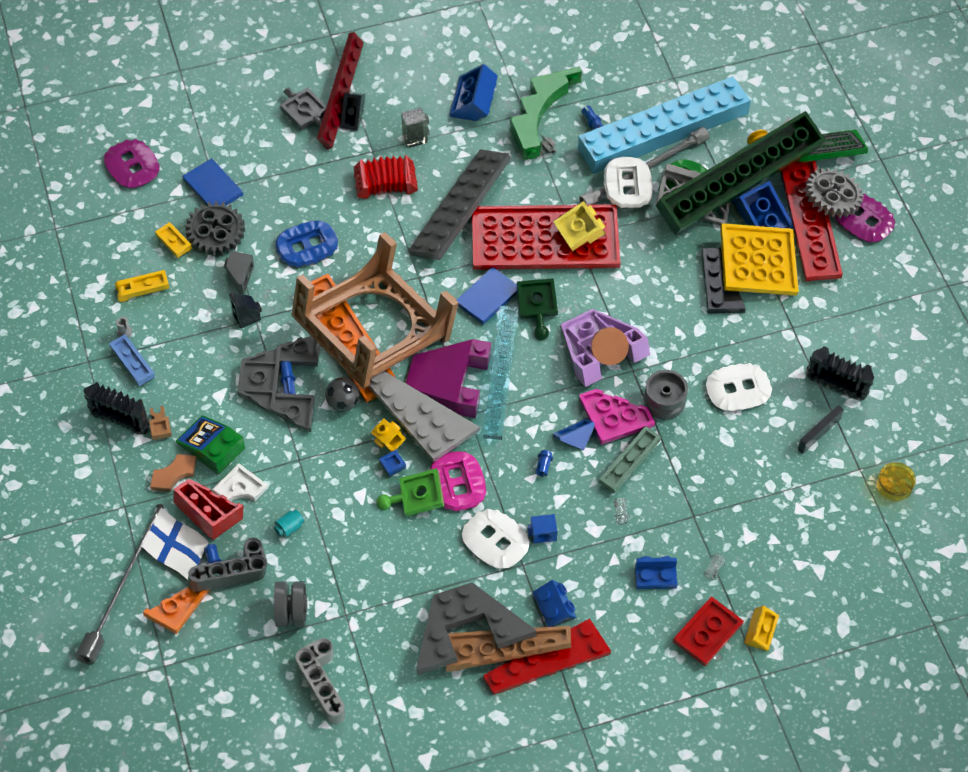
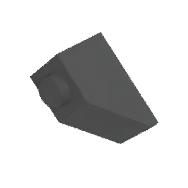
M231 251L229 258L225 260L224 268L227 269L228 277L240 294L244 295L254 268L253 255Z

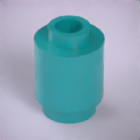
M290 510L274 522V530L280 537L283 535L287 538L302 527V524L305 522L304 518L298 510Z

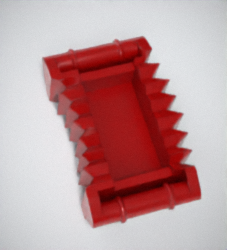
M394 155L391 159L386 156L385 160L380 156L378 161L373 158L372 163L369 159H367L366 163L363 160H359L353 167L356 183L355 189L359 198L367 199L371 193L374 196L376 193L380 195L381 191L385 194L387 190L390 193L392 190L395 193L399 190L401 194L403 189L407 194L418 191L414 161L407 155H405L404 159L401 156L398 159Z

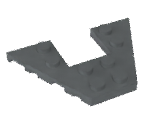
M312 336L300 337L294 342L281 344L274 350L266 353L263 351L255 356L242 359L238 396L311 432L315 402L314 395L277 393L280 363L289 361L292 365L318 366L320 344Z
M473 582L434 594L416 668L417 673L420 675L458 662L447 632L449 629L486 618L497 649L536 637V630Z

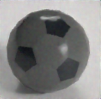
M340 377L334 379L326 388V401L334 410L341 412L351 410L359 401V389L356 383L348 378Z

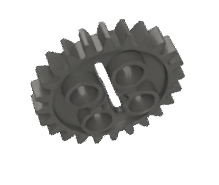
M215 201L214 205L208 202L206 207L201 204V209L195 207V213L190 212V218L186 219L185 229L188 241L193 244V248L198 247L199 252L205 250L206 255L210 251L213 253V256L216 255V252L223 255L224 250L230 253V247L236 249V244H241V239L244 238L245 224L242 214H238L237 208L232 210L231 204L225 207V202L221 205H218L217 201Z

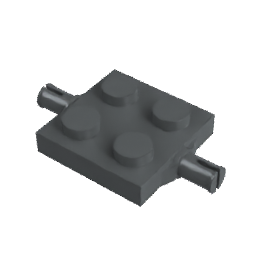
M289 87L285 89L284 94L289 98L280 104V109L301 130L313 123L320 128L321 118L324 116L327 106L309 88L298 93H294Z

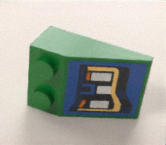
M203 415L176 440L179 446L191 455L196 456L199 461L218 475L245 449L244 440L240 434L229 426Z

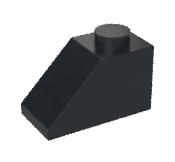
M351 91L344 93L340 128L358 130L364 111V93Z
M237 293L229 294L232 314L240 329L261 320V306L258 301L255 302L252 296Z

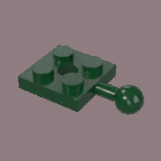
M554 278L517 281L520 318L536 317L537 327L534 330V336L538 340H545L549 336V330L544 326L543 317L558 315ZM534 295H540L542 297V301L535 302L533 301L532 297Z

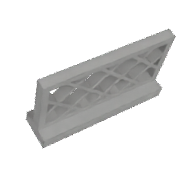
M667 164L662 172L657 202L663 196L701 173ZM666 179L673 181L676 186L669 189L665 184ZM730 203L725 205V210L723 207L718 209L723 214V219L716 218L712 213L702 220L718 225L726 224Z

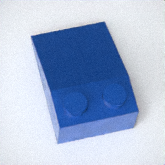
M770 181L733 200L740 216L749 226L794 230L793 223Z

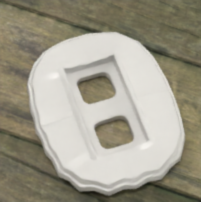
M620 157L611 160L606 165L604 186L607 199L611 201L612 205H618L620 208H641L649 203L652 199L653 183L650 169L645 162L638 158ZM632 172L633 179H622V173ZM633 187L635 194L625 195L623 188Z
M751 363L730 365L714 370L708 376L706 383L707 392L712 403L724 411H737L760 406L770 398L772 391L766 372L762 371L759 366L752 365ZM752 380L755 388L745 390L742 381ZM732 383L735 386L736 392L728 394L724 389V385Z
M486 509L477 512L464 525L462 532L463 541L466 546L482 561L498 569L509 568L520 561L528 551L530 543L528 535L523 531L522 527L514 519L509 518L506 514H502L499 510ZM487 526L496 531L490 538H486L481 534V531ZM501 538H505L511 543L505 550H501L496 546V543Z

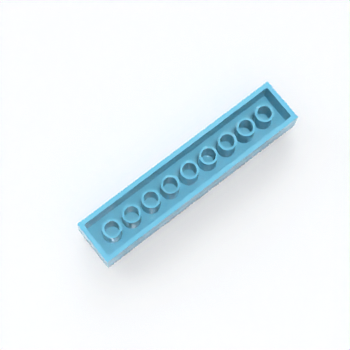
M732 76L579 135L578 150L592 172L596 174L604 171L606 165L615 158H637L688 138L690 133L701 127L708 130L747 115L751 100Z

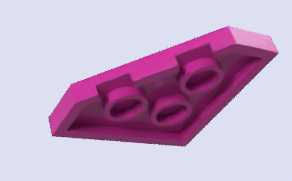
M599 389L579 394V401L588 419L595 424L593 429L601 445L640 432L645 426L648 428L655 427V421L646 406L634 405L629 403V400L616 395L613 397L604 394V391Z

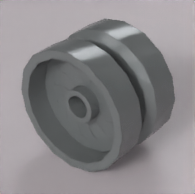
M659 370L653 373L647 379L644 394V405L648 407L651 415L664 420L679 416L686 404L688 393L687 381L682 375L672 370Z
M286 581L275 582V626L287 627L290 614L294 626H305L308 609L305 581H294L291 587V594Z

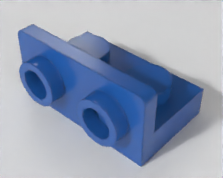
M644 556L637 558L635 564L636 589H677V558H671L670 556H663L661 558Z

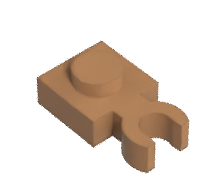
M160 406V413H154L153 408H150L152 420H149L153 440L172 437L168 416L165 417L163 406Z

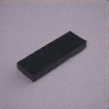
M839 405L836 406L800 439L798 450L804 454L841 420L844 409Z

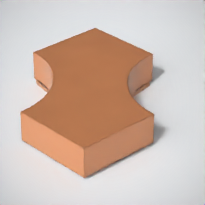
M177 454L175 460L169 466L154 470L150 486L151 490L171 492L173 486L179 480L193 477L197 457Z

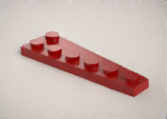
M589 618L571 628V648L513 659L484 674L483 679L492 694L496 695L519 687L522 684L536 681L537 678L546 675L551 676L560 670L571 669L583 662L588 663L611 654V650Z

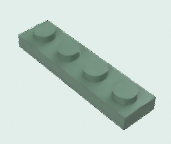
M645 426L601 476L599 483L615 494L661 441V436Z

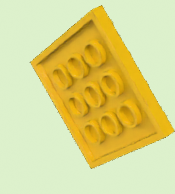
M721 224L724 290L797 296L799 290L793 229Z

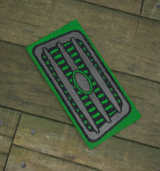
M856 129L823 133L822 135L826 141L821 147L798 161L807 162L867 154L868 147Z

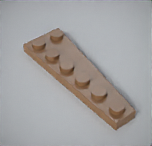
M570 626L534 628L537 633L536 637L497 649L491 631L448 633L458 662L446 666V671H459L461 669L571 648Z

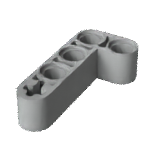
M321 638L297 651L295 657L296 664L328 721L333 724H339L345 719V707L322 666L332 661L334 657L333 645L329 639ZM321 649H328L326 653H320L319 651ZM305 658L310 659V661L307 663L301 662V660ZM314 675L320 676V678L317 680L311 679V677ZM323 692L330 693V695L326 697L321 696ZM332 704H333L334 709L337 711V713H335V711H332V708H331V705H332Z

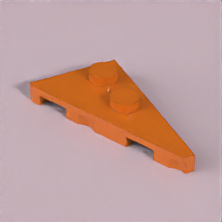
M188 587L174 594L171 598L161 601L160 605L150 610L149 608L145 609L143 616L177 634L210 589L195 592Z

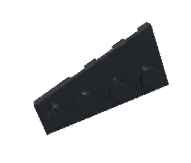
M703 248L702 260L708 313H745L746 308L739 291L724 290L721 248Z

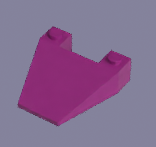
M471 339L415 354L412 358L406 384L461 416L476 418L480 403V390L463 387L468 367L488 370L491 358V342Z

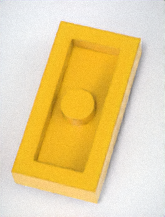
M170 222L155 231L156 237L177 258L192 249L190 242Z

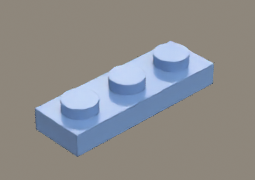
M126 334L109 343L112 351L138 386L155 378V373Z

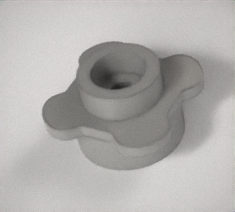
M543 135L542 138L544 140L540 142L541 146L548 153L552 150L556 152V143L550 137L546 138Z

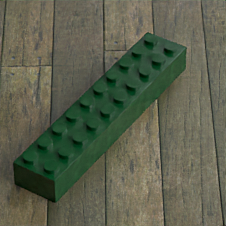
M804 111L660 198L655 206L673 233L677 235L820 148L826 139L807 111Z

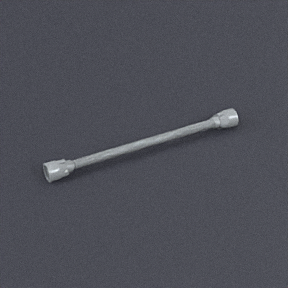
M704 127L690 133V137L684 142L646 162L647 166L650 169L690 145H699L709 139L708 131ZM629 172L623 175L622 179H632L633 173ZM605 186L599 190H590L579 196V202L582 203L584 201L586 205L596 204L599 202L598 199L606 194Z

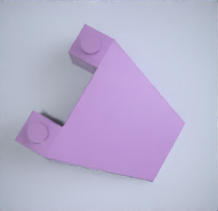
M594 309L561 324L575 376L585 387L602 379L600 371L602 363L591 352V340L597 331L607 327L621 330L626 335L629 343L626 356L634 363L650 355L648 337L638 328Z

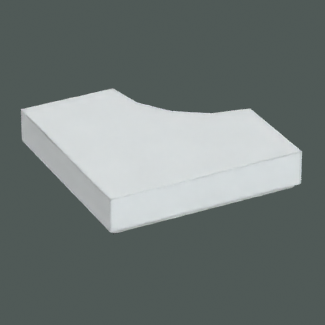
M238 463L212 489V492L219 496H226L229 501L239 498H248L256 501L268 489V485Z

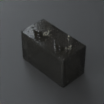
M422 108L402 112V136L407 148L428 143L430 132L427 126L429 124L427 113L424 114Z

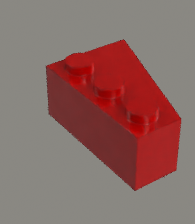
M191 479L186 480L173 489V503L212 540L243 519L244 505L240 503L235 504L227 500L226 496H219L211 492V489Z

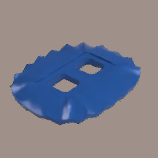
M319 220L308 221L286 229L279 234L276 239L275 248L283 262H286L289 266L299 268L303 265L308 266L312 263H317L320 260H324L327 256H332L334 251L337 250L338 239L328 223ZM318 236L322 243L312 246L309 239ZM301 242L305 249L295 252L292 245Z

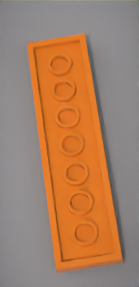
M329 274L311 281L315 286L313 297L336 286ZM347 301L315 316L354 356L356 354L358 338L365 335L373 343ZM378 349L376 350L375 356L380 354ZM390 368L385 370V372L395 377ZM347 372L350 379L356 383L359 393L366 403L377 398L369 387L363 389Z

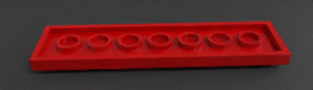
M797 161L780 171L791 221L794 226V234L805 281L840 279L843 273L829 215H825L824 210L818 212L819 207H812L814 202H808L809 197L805 196L807 191L804 189L811 174H814L815 170L818 171L816 161Z

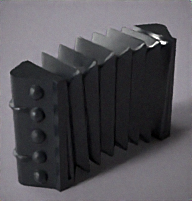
M825 346L812 353L805 373L811 381L818 378V384L823 381L824 387L829 385L830 390L836 387L837 393L842 391L843 395L849 392L850 397L855 394L856 400L866 399L874 380L872 366L867 364L862 368L861 363L857 366L856 362L851 364V360L845 362L844 357L840 359L839 354L835 357V352L830 354L829 349Z
M98 382L84 388L83 392L84 398L87 401V407L95 418L101 415L102 420L106 417L107 421L111 419L113 423L116 420L117 425L122 423V427L125 425L127 429L131 427L135 434L148 433L147 426L149 422L141 399L135 402L134 397L130 399L129 395L124 396L122 391L117 393L115 388L111 391L109 386L106 389L104 385L100 387Z

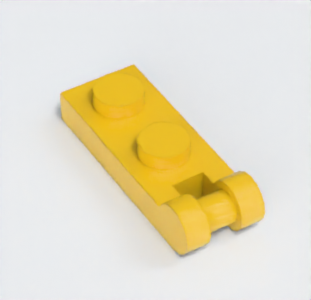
M165 270L120 280L115 283V289L118 291L117 297L120 302H125L129 298L170 289Z

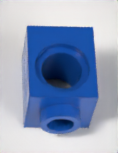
M555 514L531 517L530 524L527 525L528 536H532L533 544L557 541L558 531Z

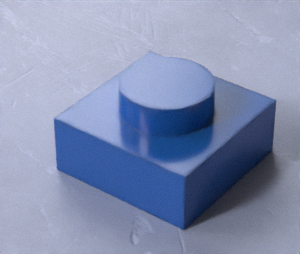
M397 450L379 458V463L389 477L406 468V463Z

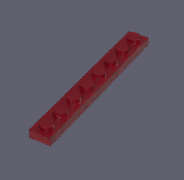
M355 32L348 34L317 136V140L326 149L333 148L342 117L344 93L350 91L364 44Z

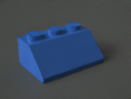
M485 64L462 74L458 80L449 116L471 121L485 118L490 112L489 109L493 100L498 75Z

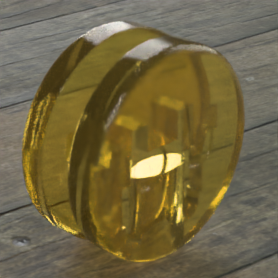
M899 462L888 463L879 473L877 488L885 498L892 501H902L911 495L916 483V477L909 466Z

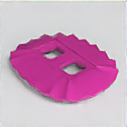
M457 451L447 453L435 462H432L430 470L437 468L439 471L444 508L446 510H467L468 508L476 507L480 502L484 501L486 483L481 467L474 456L467 452ZM461 469V477L450 478L449 470ZM455 486H466L467 493L455 495L453 489Z

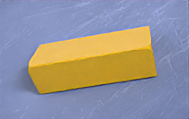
M764 605L755 608L744 643L768 651L779 615Z

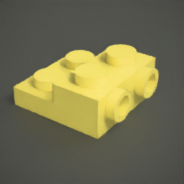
M584 201L553 221L572 251L587 241L591 244L605 234L603 231L605 228L600 218L595 219L596 212L591 205L587 207Z

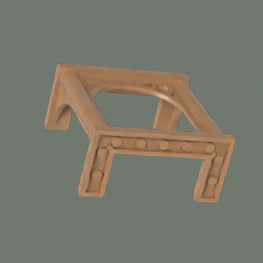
M385 232L379 235L375 254L358 273L323 293L313 297L315 286L303 274L297 277L291 314L363 389L370 385L372 377L440 339L444 343L449 341L459 303L454 296L444 291L440 293L436 311L424 298H421L400 275L392 270L397 243ZM382 282L387 289H380L378 284ZM361 294H379L395 300L405 308L411 319V330L403 341L375 356L377 347L364 335L358 338L356 354L354 356L315 316L351 297ZM422 321L427 327H421L416 323Z

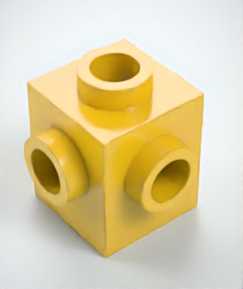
M383 419L371 431V434L376 438L374 442L380 448L386 447L391 452L396 450L406 440L399 431L401 428L393 421L389 423Z

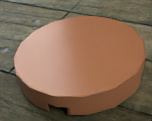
M602 328L594 334L591 340L592 355L604 365L618 364L628 353V339L617 328Z

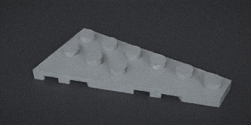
M385 371L372 377L368 387L433 462L480 431V427Z

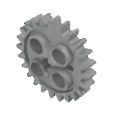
M827 167L826 171L821 168L819 172L815 170L814 174H811L804 189L807 191L805 196L809 197L808 202H814L812 207H819L818 212L824 210L825 215L831 213V216L834 217L837 214L841 218L843 214L845 217H848L849 214L853 215L855 211L857 212L863 202L862 198L864 195L861 194L863 189L859 188L860 183H854L855 178L850 179V174L844 175L843 170L839 173L836 168L833 171L829 167Z

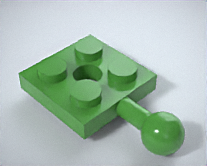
M436 468L399 478L401 494L391 497L383 494L376 500L377 507L381 510H387L392 504L403 501L406 516L444 507L439 471ZM420 489H426V493L423 496H417Z

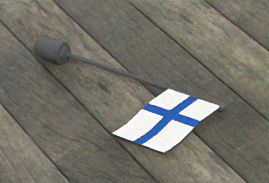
M163 504L156 505L157 510L97 631L85 634L75 654L79 661L88 665L95 663L105 643L100 632L141 549L145 550L159 563L179 573L187 581L189 570L200 564L205 553L204 548L209 545V542L200 533L173 518L164 510Z

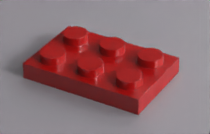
M711 596L673 638V642L706 667L739 630L744 620Z

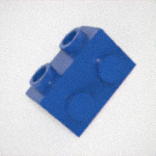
M554 580L533 591L548 627H555L567 618L572 620L577 618L574 613L576 610L575 606L568 600L566 595L568 593L566 587Z

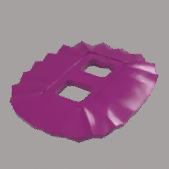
M136 138L133 140L126 139L121 143H117L115 146L110 147L108 152L104 153V162L108 171L124 187L136 188L143 186L156 178L159 173L160 164L154 152L143 141H139ZM131 152L134 157L124 161L121 156ZM136 164H140L142 169L135 173H132L129 169Z
M863 194V202L859 207L864 211L860 216L849 214L848 217H845L842 214L841 218H839L837 214L834 215L841 226L852 235L866 242L881 241L892 232L896 222L893 214L888 211L887 207H884L881 202H877L866 194ZM870 217L878 221L873 227L865 222Z

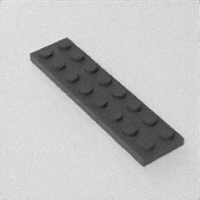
M482 149L478 151L409 248L411 255L435 260L442 259L511 160L509 153Z

